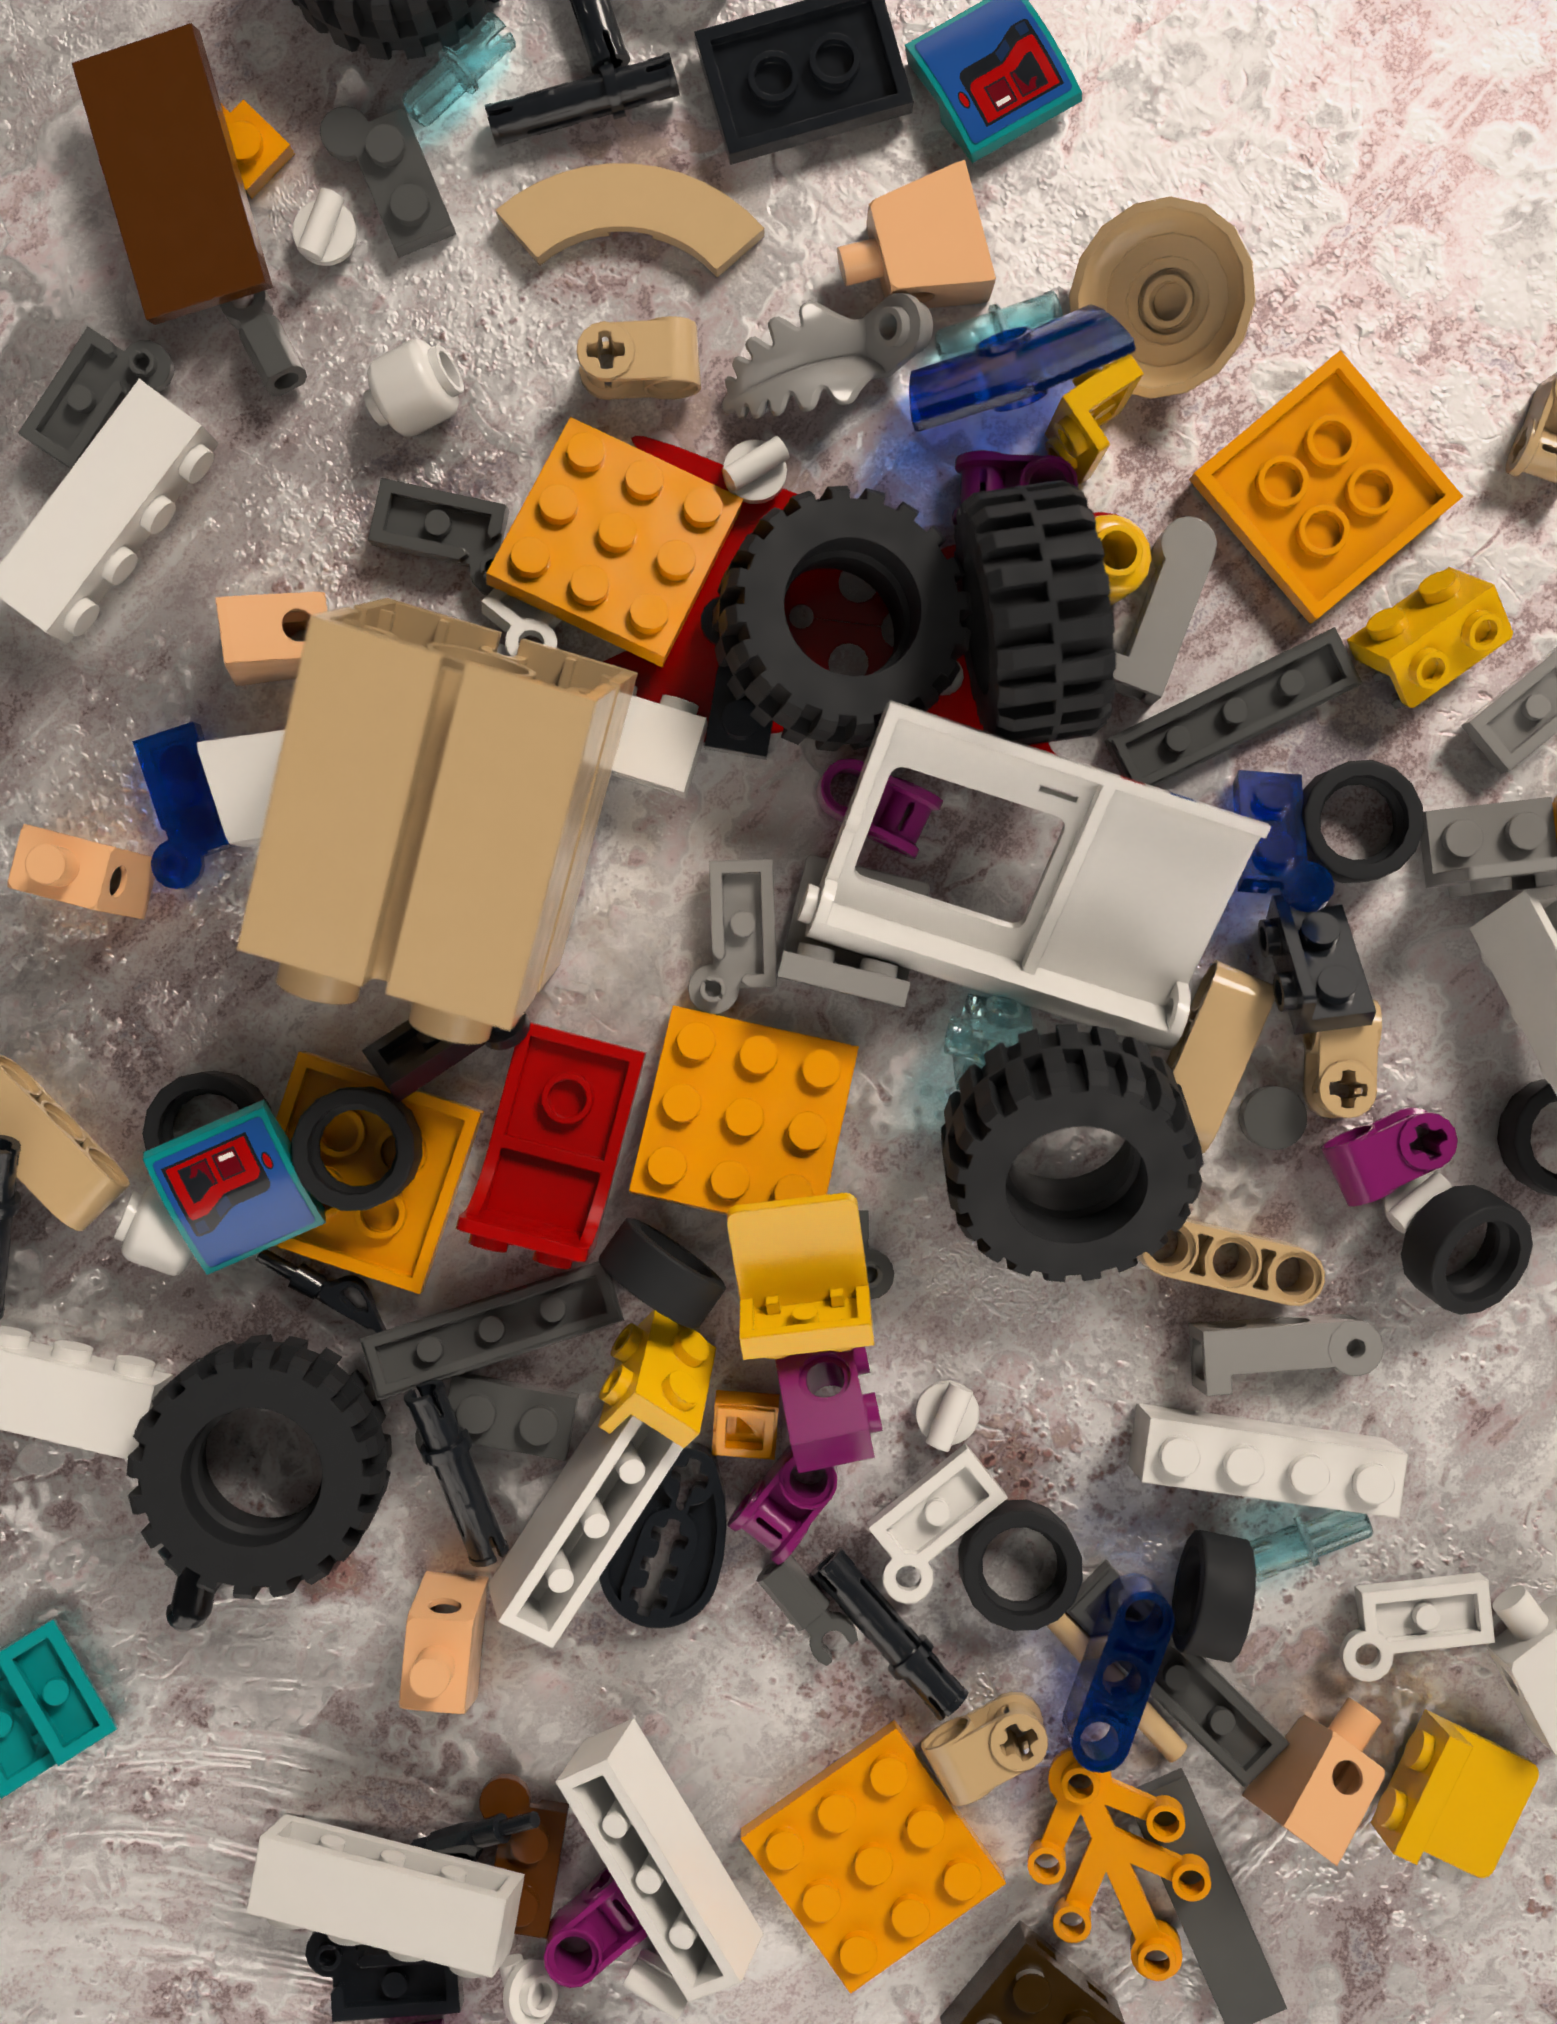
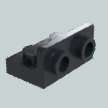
M1286 894L1272 895L1266 919L1259 920L1258 940L1262 955L1265 958L1272 957L1276 969L1273 978L1275 1002L1280 1012L1288 1011L1294 1035L1372 1025L1376 1008L1343 905L1291 911Z

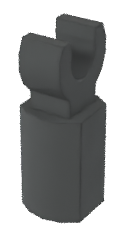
M266 290L255 293L251 305L243 309L236 308L231 301L219 305L229 322L239 330L240 340L267 392L275 396H282L305 383L307 378L306 370L282 324L273 315V302Z
M792 1555L780 1565L772 1561L758 1575L756 1581L798 1631L805 1629L809 1633L811 1652L818 1662L826 1666L832 1662V1653L822 1641L826 1633L830 1631L841 1632L852 1645L858 1641L854 1623L843 1613L828 1609L830 1600Z

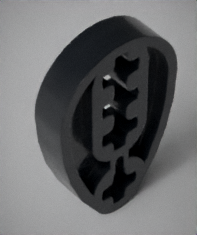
M690 1442L683 1448L599 1577L604 1595L611 1606L625 1619L637 1625L648 1628H670L683 1624L694 1618L706 1607L717 1587L724 1559L726 1540V1494L717 1458L715 1455H712V1451L705 1445ZM689 1459H696L701 1462L700 1473L707 1476L708 1479L706 1482L696 1480L693 1483L692 1489L689 1490L685 1502L679 1503L677 1499L680 1493L681 1475L672 1470L675 1466L686 1467ZM669 1519L677 1520L680 1522L679 1533L688 1538L686 1541L675 1540L672 1544L669 1563L677 1567L676 1571L665 1569L659 1584V1594L666 1597V1600L655 1599L651 1608L644 1607L639 1604L640 1593L632 1589L633 1587L644 1588L648 1582L651 1564L642 1559L644 1556L654 1558L657 1555L661 1541V1534L652 1529L654 1526L664 1528Z

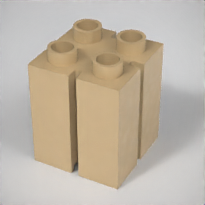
M390 598L354 605V609L345 607L311 615L237 950L280 962L276 977L277 985L290 994L310 1001L326 1004H350L358 1000L361 987L370 979L387 981L385 994L412 1002L408 1018L409 1023L417 1030L441 1040L461 1044H480L489 1040L492 1026L511 1031L535 999L536 992L539 993L561 964L638 672L524 638L520 640L516 656L502 655L497 653L502 632Z

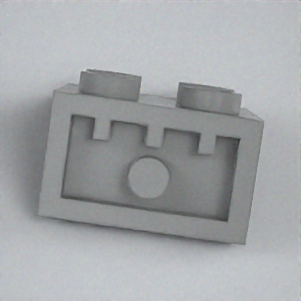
M1551 797L1423 812L1424 830L1420 840L1426 888L1448 886L1449 898L1510 889L1514 891L1557 885V842Z
M809 855L806 858L777 977L892 1006L905 1007L911 982L907 981L910 969L805 937L807 924L797 921L800 904L808 884L819 886L829 860L828 858ZM855 865L856 871L862 876L925 896L929 894L930 888L925 882Z

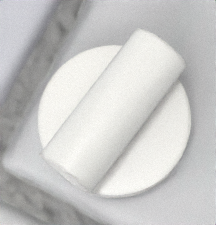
M320 188L316 200L306 204L298 212L293 223V238L297 250L307 260L322 266L336 265L347 259L355 249L358 240L357 225L350 211L343 205L344 198L327 188Z
M775 436L767 442L747 440L734 446L726 456L722 469L724 482L730 493L743 498V502L750 504H761L775 498L785 484L787 475L785 461L790 458L783 441L778 436Z
M1437 1171L1431 1176L1428 1174L1420 1176L1401 1185L1397 1190L1384 1197L1383 1207L1385 1215L1395 1229L1405 1234L1416 1213L1434 1196L1453 1186Z
M943 1380L931 1384L921 1393L916 1404V1420L920 1430L927 1437L925 1442L939 1450L949 1452L951 1445L965 1441L972 1435L978 1425L979 1406L977 1400L973 1395V1391L959 1382Z
M642 1949L637 1957V1962L635 1961L622 1986L670 2017L678 2020L688 2002L658 1951L656 1950L655 1953Z
M522 1954L508 1955L499 1967L504 1986L503 2006L508 2020L512 2024H544L555 2009L559 1985L550 1978L543 1960L534 1958L525 1960Z

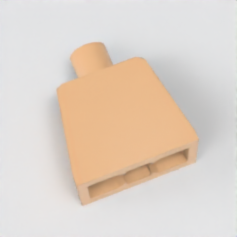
M965 160L955 162L875 198L868 205L866 226L869 239L837 247L839 268L845 286L879 278L884 298L894 293H907L916 297L928 308L989 302L996 281Z
M325 592L215 597L224 664L235 686L296 679L305 641H294L291 637L298 631L307 630L311 615L328 612Z
M24 824L18 839L7 887L96 911L144 920L160 859ZM120 867V885L117 891L111 895L109 888L110 880L114 871Z
M432 1571L425 1572L406 1622L399 1697L400 1708L465 1714L477 1699L489 1577ZM447 1604L456 1606L460 1610L454 1613H437L435 1608L436 1605Z
M1349 1697L1328 1728L1303 1715L1285 1736L1290 1744L1248 1785L1242 1796L1337 1866L1385 1777V1769L1362 1753L1382 1721Z

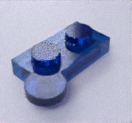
M194 721L132 741L160 827L166 831L168 840L160 844L153 853L151 860L152 873L163 886L176 890L189 889L198 883L204 873L205 856L236 846L230 844L225 837L198 753L197 742L205 741L201 726Z
M1238 770L1233 782L1234 813L1267 823L1271 826L1266 839L1261 838L1257 842L1237 883L1238 892L1266 894L1272 888H1280L1283 899L1296 910L1315 912L1324 908L1334 893L1335 884L1333 877L1326 868L1317 863L1307 861L1306 833L1301 813L1303 807L1302 775Z

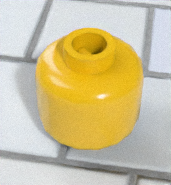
M1115 514L1095 517L1097 535L1101 538L1105 555L1103 559L1105 570L1109 576L1111 605L1138 589L1147 577L1151 563L1150 544L1142 529L1130 519Z

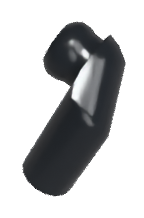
M165 1546L157 1551L165 1562L172 1555ZM186 1567L180 1576L175 1573L177 1580L172 1602L166 1609V1619L169 1625L181 1632L203 1625L212 1613L215 1598L214 1593L196 1587L201 1575Z

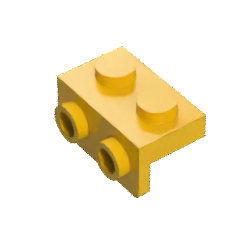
M1127 352L1111 364L1106 357H1101L1079 372L1072 380L1075 388L1062 396L1045 432L1048 441L1045 442L1048 455L1062 457L1069 462L1077 474L1078 484H1082L1091 478L1110 446L1107 437L1100 427L1122 412L1144 374L1130 352Z
M1448 567L1425 578L1417 590L1393 607L1373 615L1368 620L1366 626L1349 637L1347 642L1355 660L1390 676L1401 703L1410 708H1415L1509 641L1513 636V630L1495 584Z
M653 1310L638 1326L633 1323L628 1324L618 1335L611 1349V1356L615 1358L612 1372L600 1390L599 1398L604 1401L598 1427L610 1434L631 1414L682 1448H685L700 1434L717 1347L707 1342L697 1331L672 1321L656 1310Z

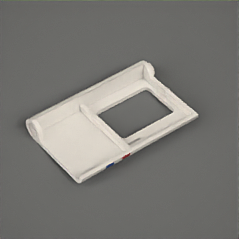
M889 700L876 729L819 886L807 885L798 911L797 921L807 924L805 937L1088 1026L1113 1029L1117 1035L1133 1037L1140 1042L1165 1050H1172L1182 1036L1190 1012L1191 994L1188 984L1257 842L1261 838L1266 839L1271 826L1258 820ZM906 767L1062 819L1064 822L1063 828L1022 920L1015 923L1003 921L862 876L856 871L855 865L889 775L894 769ZM1041 785L1046 786V787H1049V788H1052V789H1056V790H1059V791H1062V792H1065V793H1068V794H1071V795H1074V796H1076V797H1072V796H1069V795H1066V794H1063V793H1060V792H1056V791H1053V790H1050V789L1041 787Z

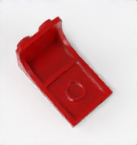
M530 1022V1030L527 1036L514 1047L488 1150L476 1188L466 1210L458 1217L456 1229L470 1234L469 1244L501 1253H506L509 1245L535 1250L532 1260L560 1269H571L573 1261L586 1262L596 1248L647 1052Z

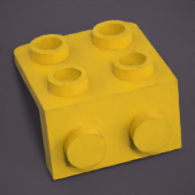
M850 1193L819 1195L742 1204L729 1209L727 1213V1228L740 1297L739 1340L743 1360L759 1358L781 1359L795 1354L830 1350L844 1352L857 1347L875 1346L871 1297L858 1202L854 1195Z
M1425 1709L1414 1732L1407 1741L1401 1760L1387 1789L1380 1797L1377 1809L1370 1823L1393 1854L1415 1865L1418 1864L1424 1851L1478 1878H1487L1493 1873L1539 1778V1771L1536 1765L1528 1758Z

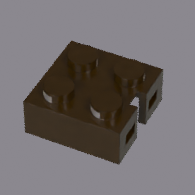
M1019 1920L940 2016L941 2024H1125L1117 2000L1021 1920Z

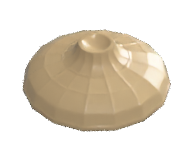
M1172 196L1133 204L1102 225L1079 258L1069 294L1072 335L1087 365L1101 357H1106L1111 364L1127 352H1130L1144 373L1132 394L1149 399L1188 393L1220 373L1243 343L1256 303L1253 261L1236 227L1207 204Z

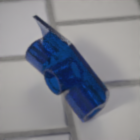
M1093 304L1079 308L1032 329L1022 326L996 333L977 343L974 351L911 371L909 401L913 428L916 432H920L993 409L995 412H1005L1030 405L1046 396L1049 388L1132 354L1136 351L1134 339L1112 315Z

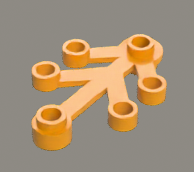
M1080 1745L1066 1748L1054 1757L1049 1767L1048 1783L1051 1793L1056 1798V1803L1041 1838L1035 1840L1029 1847L1027 1863L1029 1874L1035 1881L1044 1885L1055 1884L1063 1878L1066 1871L1064 1847L1081 1814L1091 1837L1066 1896L1060 1898L1054 1905L1053 1929L1061 1940L1068 1943H1079L1088 1937L1091 1931L1090 1908L1107 1872L1132 1930L1130 1951L1133 1966L1142 1976L1150 1980L1164 1981L1174 1976L1181 1967L1182 1948L1180 1936L1170 1923L1155 1918L1133 1865L1172 1881L1175 1893L1180 1898L1191 1902L1202 1900L1208 1895L1211 1889L1209 1867L1206 1861L1198 1855L1190 1853L1180 1855L1116 1827L1107 1808L1109 1806L1145 1820L1148 1832L1154 1839L1170 1843L1178 1840L1183 1835L1186 1825L1183 1807L1177 1799L1168 1795L1156 1797L1112 1778L1107 1760L1092 1748ZM1076 1774H1083L1088 1776L1092 1783L1087 1788H1075L1069 1783V1779ZM1167 1811L1173 1813L1177 1819L1169 1826H1162L1155 1822L1154 1817L1160 1812ZM1042 1854H1050L1058 1860V1863L1051 1868H1045L1036 1862V1858ZM1189 1870L1196 1871L1202 1875L1201 1880L1196 1884H1186L1179 1877L1182 1873ZM1073 1912L1079 1914L1083 1921L1078 1925L1071 1926L1064 1923L1061 1917L1066 1913ZM1159 1950L1168 1957L1162 1961H1152L1145 1956L1150 1951Z

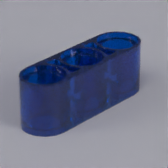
M1129 1573L1121 1575L1112 1582L1107 1590L1063 1711L1062 1725L1072 1753L1079 1764L1091 1772L1105 1773L1113 1771L1127 1757L1173 1632L1175 1618L1172 1607L1155 1582L1144 1574ZM1147 1599L1154 1602L1153 1610L1144 1620L1131 1622L1125 1619L1128 1607L1135 1601ZM1122 1660L1132 1663L1130 1672L1122 1680L1110 1682L1103 1679V1673L1113 1662ZM1103 1722L1110 1725L1107 1734L1098 1741L1090 1742L1081 1739L1084 1729L1092 1723Z

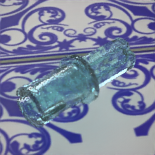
M488 12L483 17V20L452 49L444 46L438 52L440 60L403 94L401 100L406 111L422 127L430 126L465 92L473 95L479 89L477 81L502 57L516 48V42L511 32H508L503 37L498 34L506 27L498 16Z
M1053 290L1003 308L998 303L989 305L988 313L939 329L935 333L938 356L944 366L952 367L999 351L1004 356L1011 353L1012 346L1051 332L1062 331L1064 329L1062 308Z
M1335 1510L1306 1522H1302L1301 1518L1297 1516L1293 1518V1525L1249 1541L1254 1550L1256 1580L1258 1583L1262 1582L1264 1579L1278 1575V1573L1309 1562L1312 1563L1313 1567L1320 1565L1318 1557L1370 1538L1373 1535V1528L1368 1515Z

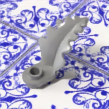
M894 293L887 296L866 316L860 319H849L816 302L804 303L799 309L800 327L794 326L781 317H774L769 320L768 328L773 342L772 346L756 336L750 337L746 341L745 347L752 360L742 356L734 358L732 366L737 379L731 376H727L725 379L727 394L722 401V409L726 414L736 413L740 420L745 419L750 410L752 418L759 419L764 416L769 404L771 415L779 416L785 412L790 398L794 396L800 410L809 412L815 408L824 391H827L833 401L839 405L851 404L870 380L889 378L928 346L933 333L931 313L924 303L907 293Z

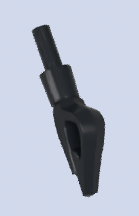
M268 1249L258 1254L255 1261L290 1280L289 1288L313 1300L317 1299L365 1328L373 1329L376 1333L387 1330L375 1306L371 1291L361 1278L347 1275L329 1281L327 1277L304 1262L298 1267ZM351 1287L356 1288L366 1301L367 1308H357L345 1296L344 1291Z
M536 1811L509 1818L505 1814L499 1813L479 1821L458 1823L433 1831L427 1837L414 1839L411 1845L476 1862L484 1847L505 1844L510 1840L512 1834L537 1828L540 1824V1817Z

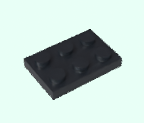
M803 0L694 31L695 45L730 165L912 113L914 101L885 0Z

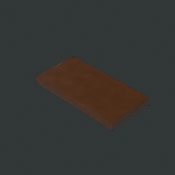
M192 23L71 63L146 320L157 325L273 288L201 32Z

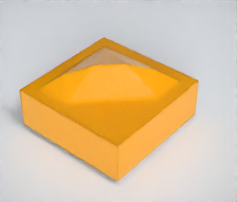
M716 1390L712 1455L775 1460L780 1394Z

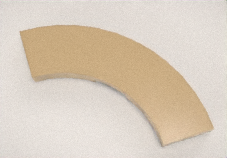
M607 163L584 166L558 173L519 192L495 210L498 219L539 266L557 253L580 242L609 236L611 232H637L652 235V238L683 250L705 265L718 278L765 237L764 227L746 209L709 184L673 170L635 163Z

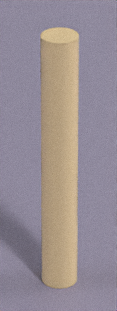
M1067 1612L1058 1621L1047 1625L1051 1632L1168 1762L1178 1760L1185 1753L1187 1744Z

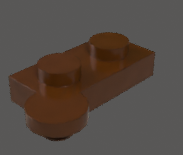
M510 1773L499 1774L492 1777L482 1790L479 1806L483 1818L503 1813L509 1818L536 1811L540 1817V1824L537 1828L512 1834L507 1843L499 1844L497 1846L494 1866L525 1874L514 1934L547 1939L569 1804L544 1799L538 1803H532L531 1792L527 1783L520 1777Z

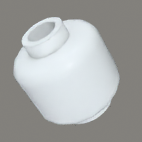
M412 339L377 357L370 363L367 371L369 390L364 392V401L371 416L381 427L390 425L402 436L414 437L452 418L456 414L459 406L458 395L463 393L464 385L456 364L441 345L431 347L424 340Z
M149 1185L143 1194L133 1190L114 1235L115 1239L123 1241L121 1247L122 1254L131 1262L173 1276L181 1274L185 1271L191 1259L196 1260L174 1224L155 1185Z

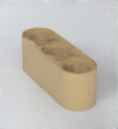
M1215 960L1203 976L1190 1005L1189 1016L1182 1036L1170 1051L1166 1061L1173 1071L1176 1083L1181 1085L1201 1145L1202 1154L1210 1147L1221 1126L1275 999L1273 984L1218 960Z
M0 1055V1135L10 1136L20 1141L21 1152L16 1177L62 1223L76 1231H83L130 1185L129 1179L118 1164L28 1072L13 1060Z
M1187 1219L1181 1229L1176 1232L1178 1246L1169 1258L1155 1260L1147 1252L1137 1257L1141 1264L1165 1277L1289 1306H1302L1312 1302L1320 1295L1325 1284V1271L1321 1261L1307 1250L1286 1241L1192 1219ZM1234 1243L1239 1251V1261L1236 1267L1231 1272L1217 1274L1213 1267V1256L1216 1250L1221 1245ZM1295 1257L1300 1265L1298 1280L1290 1287L1279 1288L1276 1282L1278 1266L1284 1260Z

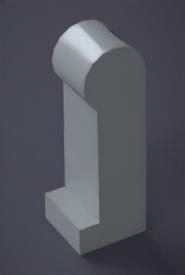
M1191 516L1177 518L1165 528L1156 540L1152 551V559L1156 571L1123 655L1116 652V670H1114L1115 692L1150 706L1158 701L1164 693L1216 553L1217 541L1215 533L1209 524L1200 518Z
M1335 1313L1188 1323L1192 1386L1206 1396L1233 1394L1231 1375L1335 1368L1346 1375L1362 1376L1374 1370L1383 1357L1384 1345L1382 1337L1376 1328L1348 1314Z

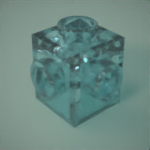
M968 993L961 1016H952L950 1018L944 1040L945 1054L952 1055L957 1090H960L958 1080L971 1065L976 1064L981 1068L985 1065L984 1053L1002 1042L1008 1048L1019 1042L1018 1034L1034 1029L1030 1007L1021 1005L1017 1001L1003 996L984 997Z

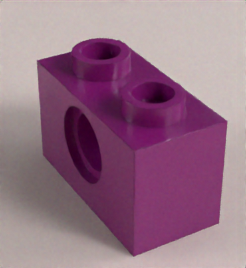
M857 1347L844 1352L830 1350L795 1354L775 1359L789 1439L798 1474L875 1458L870 1434L883 1431L875 1392L862 1394L858 1376L870 1373L865 1347ZM826 1386L842 1388L839 1393L832 1397L822 1398L815 1396L819 1389Z

